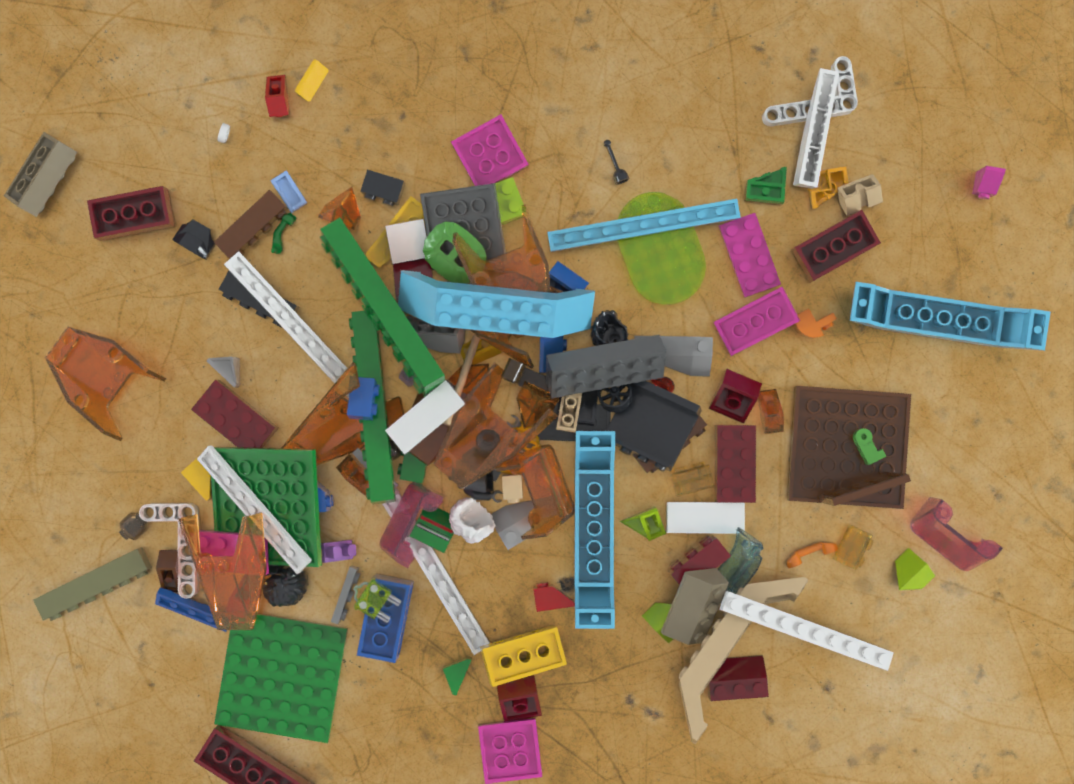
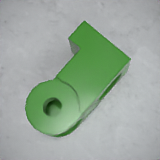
M858 429L854 432L853 441L866 465L886 457L883 449L877 451L872 441V433L868 429Z

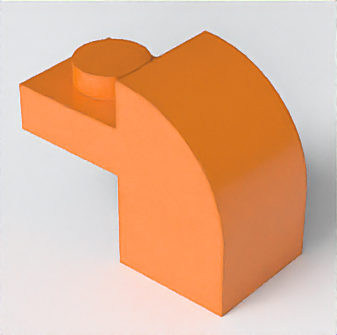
M808 308L797 314L801 321L793 324V327L799 335L814 339L824 335L820 328H823V330L828 329L834 325L833 321L837 318L834 313H830L816 321Z

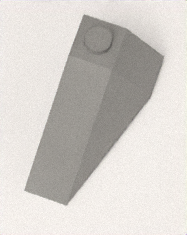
M406 316L427 348L444 353L460 354L465 341V329L434 326L419 318Z
M634 336V339L648 336ZM660 336L666 349V367L689 376L710 377L713 337Z
M565 493L506 505L491 515L493 516L497 533L507 550L574 509Z

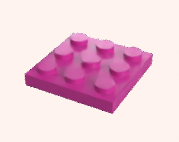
M501 114L451 141L475 186L496 184L529 166Z
M536 718L478 725L485 784L542 777Z

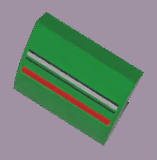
M426 502L409 537L445 553L454 534L449 522L450 513Z

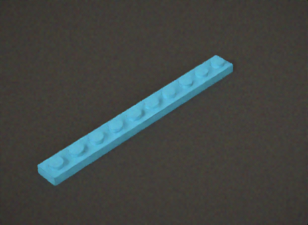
M732 199L547 232L550 251L553 252L740 219L741 217L738 200Z

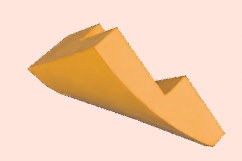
M846 167L820 171L818 186L813 189L808 188L812 209L819 207V205L838 193V187L848 184Z

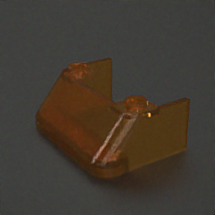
M541 445L514 455L495 468L496 472L510 470L513 475L522 474L534 508L528 515L531 529L521 536L522 540L547 537L573 516L575 505L555 450L551 445Z

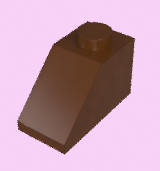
M160 550L156 565L160 586L166 590L178 592V550Z

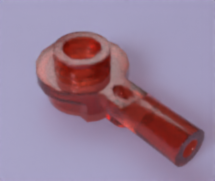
M668 377L650 380L654 385L671 393L675 389L674 382Z

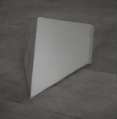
M208 358L207 362L233 387L238 388L240 386V358Z

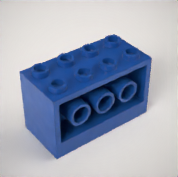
M376 574L372 577L371 582L373 581L389 591L393 596L400 599L401 603H399V606H396L369 590L367 602L388 615L390 620L386 623L365 611L356 656L396 663L400 655L414 581ZM380 590L379 594L382 596L385 594V591ZM372 606L368 608L369 612H373L375 610Z

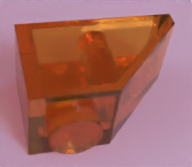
M777 390L760 391L758 403L764 433L784 432V414Z
M349 454L336 468L346 481L366 496V488H369V481H365L364 469L366 468Z

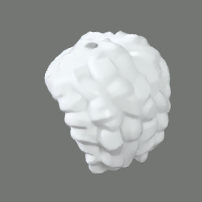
M466 497L458 500L450 510L449 522L454 534L461 535L467 543H478L494 532L496 525L493 516L487 512L486 508L480 505L479 501L476 502L473 498Z

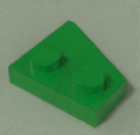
M782 167L780 170L772 173L768 172L761 177L747 180L745 201L784 204L787 167Z

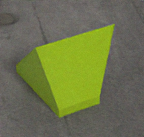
M655 506L619 521L646 537L648 541L666 534Z
M907 548L895 560L899 590L922 589L935 577L928 564L910 548Z
M655 602L642 617L665 641L670 643L673 638L663 635L661 630L672 604Z

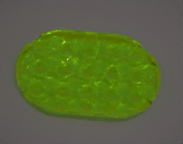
M648 192L630 200L622 209L618 219L685 207L679 200L665 193ZM694 227L617 240L631 281L636 290L647 300L662 305L677 304L691 297L700 287L705 276L706 262Z

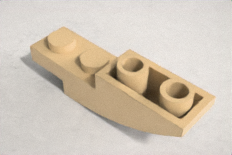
M582 393L566 395L561 398L556 430L576 433Z

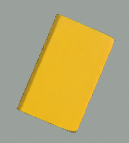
M313 59L297 85L295 93L310 102L327 75L328 69L319 61Z
M493 332L481 336L471 366L502 353ZM471 341L464 343L460 353L464 361Z

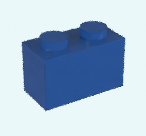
M351 377L347 409L349 419L373 421V415L377 414L375 396H379L380 389L379 384H377L374 378Z

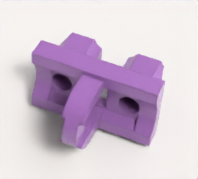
M352 540L321 543L322 563L349 560L356 556V545L352 544Z

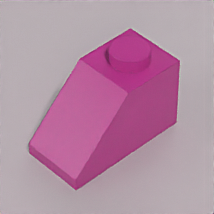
M985 166L976 171L972 194L978 195L980 199H990V197L995 196L1006 169Z

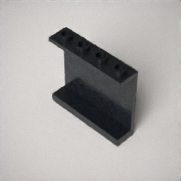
M650 382L631 383L633 394L631 404L624 411L614 414L606 431H615V446L619 447L620 451L630 456L632 453L643 463L647 464L649 461L655 464L654 467L662 472L665 470L671 472L702 409L700 405ZM623 397L622 401L625 402L628 397Z

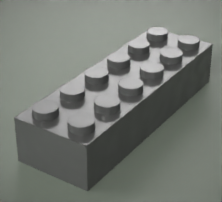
M660 335L546 355V384L551 398L663 378L666 349Z

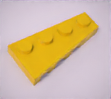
M410 196L388 225L420 219L424 221L422 204ZM384 229L365 254L367 259L378 268L391 259L386 229Z

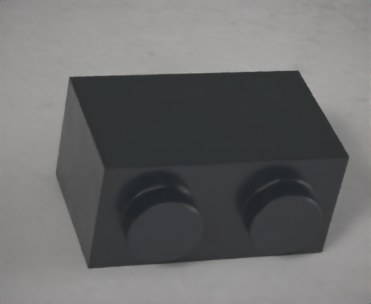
M367 169L360 192L368 200L375 201L377 198L383 200V204L393 207L394 204L399 205L405 182Z

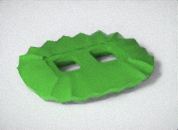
M443 222L436 225L424 240L422 251L425 255V260L439 275L450 282L471 283L480 275L485 267L486 252L484 247L471 233L456 223ZM446 240L454 245L453 250L448 255L440 249ZM460 253L468 257V262L464 267H460L455 262L456 257Z

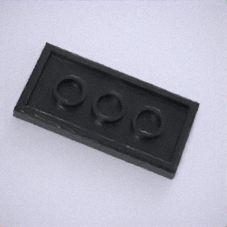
M535 401L533 429L540 440H576V433L556 430L558 402ZM597 404L594 426L577 424L576 431H606L611 421V412L605 410L601 404Z

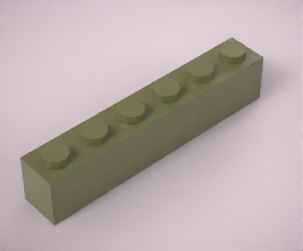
M141 547L33 599L42 620L50 619V621L61 617V612L67 610L69 613L79 608L78 604L83 601L85 604L96 600V595L102 593L104 596L114 591L112 587L118 584L120 587L131 582L130 578L134 576L139 579L147 575V570L151 569L152 566Z

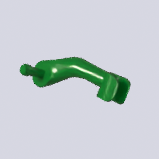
M292 213L284 215L281 223L274 230L272 253L280 254L283 251L282 232L287 224L292 226L297 219Z

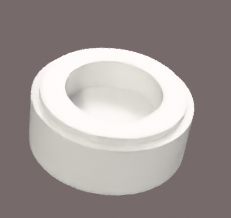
M222 123L218 134V142L226 143L230 132V125Z

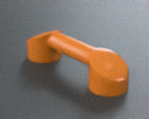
M821 541L792 553L787 559L786 565L788 568L796 567L802 564L800 557L821 549L824 555L837 551L838 547L836 543Z

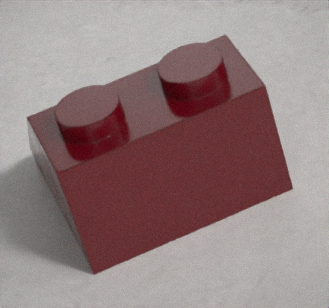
M726 369L709 409L745 423L759 397L762 383Z
M534 675L497 685L504 722L542 716Z

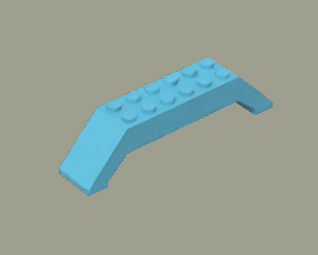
M401 270L398 305L402 311L434 326L555 338L591 328L595 291L576 289L562 293H548L435 280L421 274V272Z
M855 282L850 321L880 330L991 347L1045 351L1051 312L1037 309L992 306L889 290L875 284Z
M576 431L575 629H615V431Z

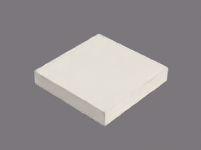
M423 219L385 226L392 264L425 258L422 250L427 236Z

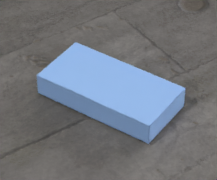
M287 170L270 180L291 213L307 204L306 199Z

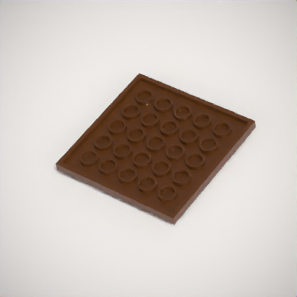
M795 386L787 500L820 503L818 497L820 494L888 472L906 474L911 394ZM858 429H868L872 433V441L877 451L883 449L886 457L866 465L853 441V434ZM905 483L842 503L841 505L904 509Z

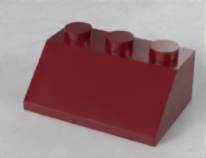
M763 655L726 658L707 685L709 700L724 701L769 697Z

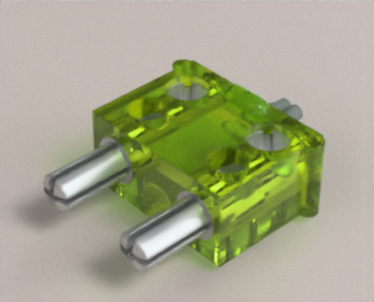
M375 577L371 578L369 582H363L360 585H355L353 588L355 591L354 600L356 601L354 609L360 610L373 619L378 617L388 623L390 617L380 611L386 600L396 606H399V603H401L400 599L391 594L392 590L376 581ZM364 585H367L362 594L360 595V597L357 599V588H361ZM383 590L385 591V594L381 595L379 594V591ZM373 607L374 611H369L368 608Z

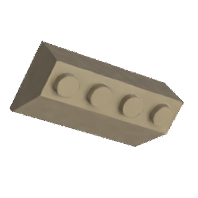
M43 132L4 194V197L19 208L37 217L43 211L48 198L53 195L58 182L63 179L66 169L75 160L77 152Z
M717 568L684 573L662 627L661 633L687 645L702 643L707 636L729 584Z

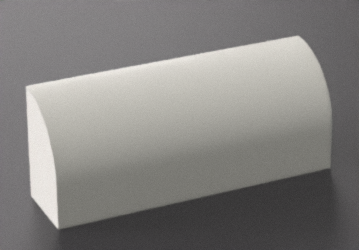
M445 380L385 431L405 455L463 407L465 402Z
M667 502L666 533L745 534V503Z

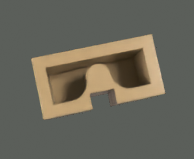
M873 174L837 188L839 204L847 216L859 212L861 207L865 205L872 207L883 202L881 184Z
M522 474L502 475L503 500H507L508 503H518L519 499H523Z

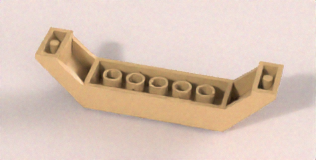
M799 577L747 584L745 588L740 587L736 594L761 604L785 600L795 602L808 579ZM725 611L723 613L724 618L722 620L719 618L712 627V635L707 634L702 641L701 651L696 650L692 655L689 668L685 666L679 674V687L691 742L695 745L708 726L704 722L700 695L752 622Z

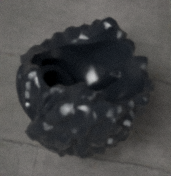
M614 310L602 311L595 318L591 326L592 332L590 336L594 346L628 340L627 326L622 324L621 320H618V315Z
M291 567L279 569L276 574H272L270 578L265 580L263 585L264 598L273 607L296 605L307 591L308 576L306 572L302 570L299 574H296Z

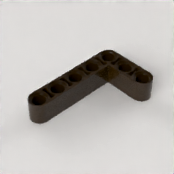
M511 358L508 359L501 375L504 380L551 400L555 399L551 398L545 375L526 368V365Z

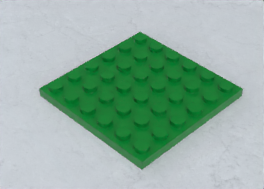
M214 447L311 558L312 561L306 567L322 566L316 449ZM211 476L214 531L262 535ZM268 542V565L289 566Z
M248 611L244 617L233 613L214 724L328 743L348 628Z

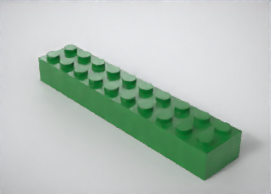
M339 217L320 229L321 236L319 238L322 242L321 246L326 254L330 253L331 261L335 268H340L341 276L345 283H350L351 291L357 300H361L362 308L366 315H371L373 319L372 324L377 331L381 330L383 334L382 339L388 347L391 345L394 351L392 352L398 363L402 362L404 366L403 371L408 378L412 377L415 383L413 386L418 394L422 393L426 397L445 381V375Z

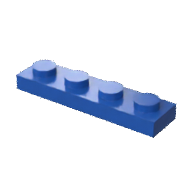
M161 587L156 594V605L227 632L232 615L190 598H182L179 594Z

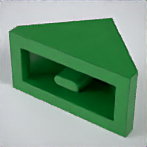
M470 656L443 667L452 695L456 696L472 661Z

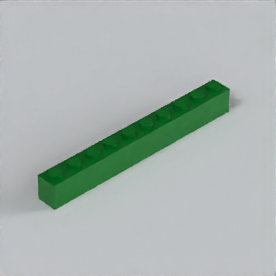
M364 311L351 312L352 318H349L350 330H353L354 337H351V346L355 348L356 355H353V365L357 367L358 373L354 377L374 378L380 386L379 396H375L377 414L373 415V421L359 419V423H363V431H360L361 442H365V450H362L363 461L367 462L364 476L365 481H369V488H366L367 500H370L373 505L396 502L390 437L385 431L388 429L379 332L372 324L373 319L370 314L367 316Z

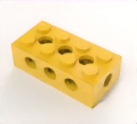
M554 625L480 646L488 680L492 687L567 665L558 629ZM544 645L545 652L539 655L538 649ZM527 651V657L524 660H520V653ZM503 657L509 658V661L506 665H501V659Z

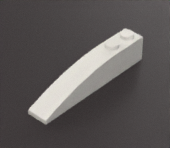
M819 69L802 136L793 182L794 186L809 189L818 186L839 76L837 71Z

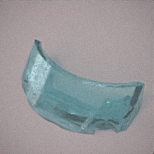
M740 527L736 530V540L730 552L731 557L718 568V571L729 582L726 591L734 594L737 593L740 587L744 588L757 572L762 561L760 552L763 550V544Z

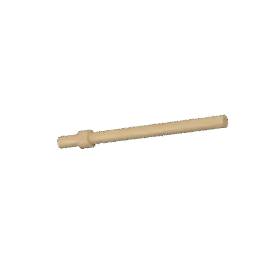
M475 330L455 387V391L460 397L483 332L480 330ZM454 414L451 417H449L445 422H443V424L446 426H451Z

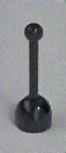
M605 140L604 146L607 147L616 169L613 174L615 185L625 183L630 179L628 173L623 169H619L611 149V141Z

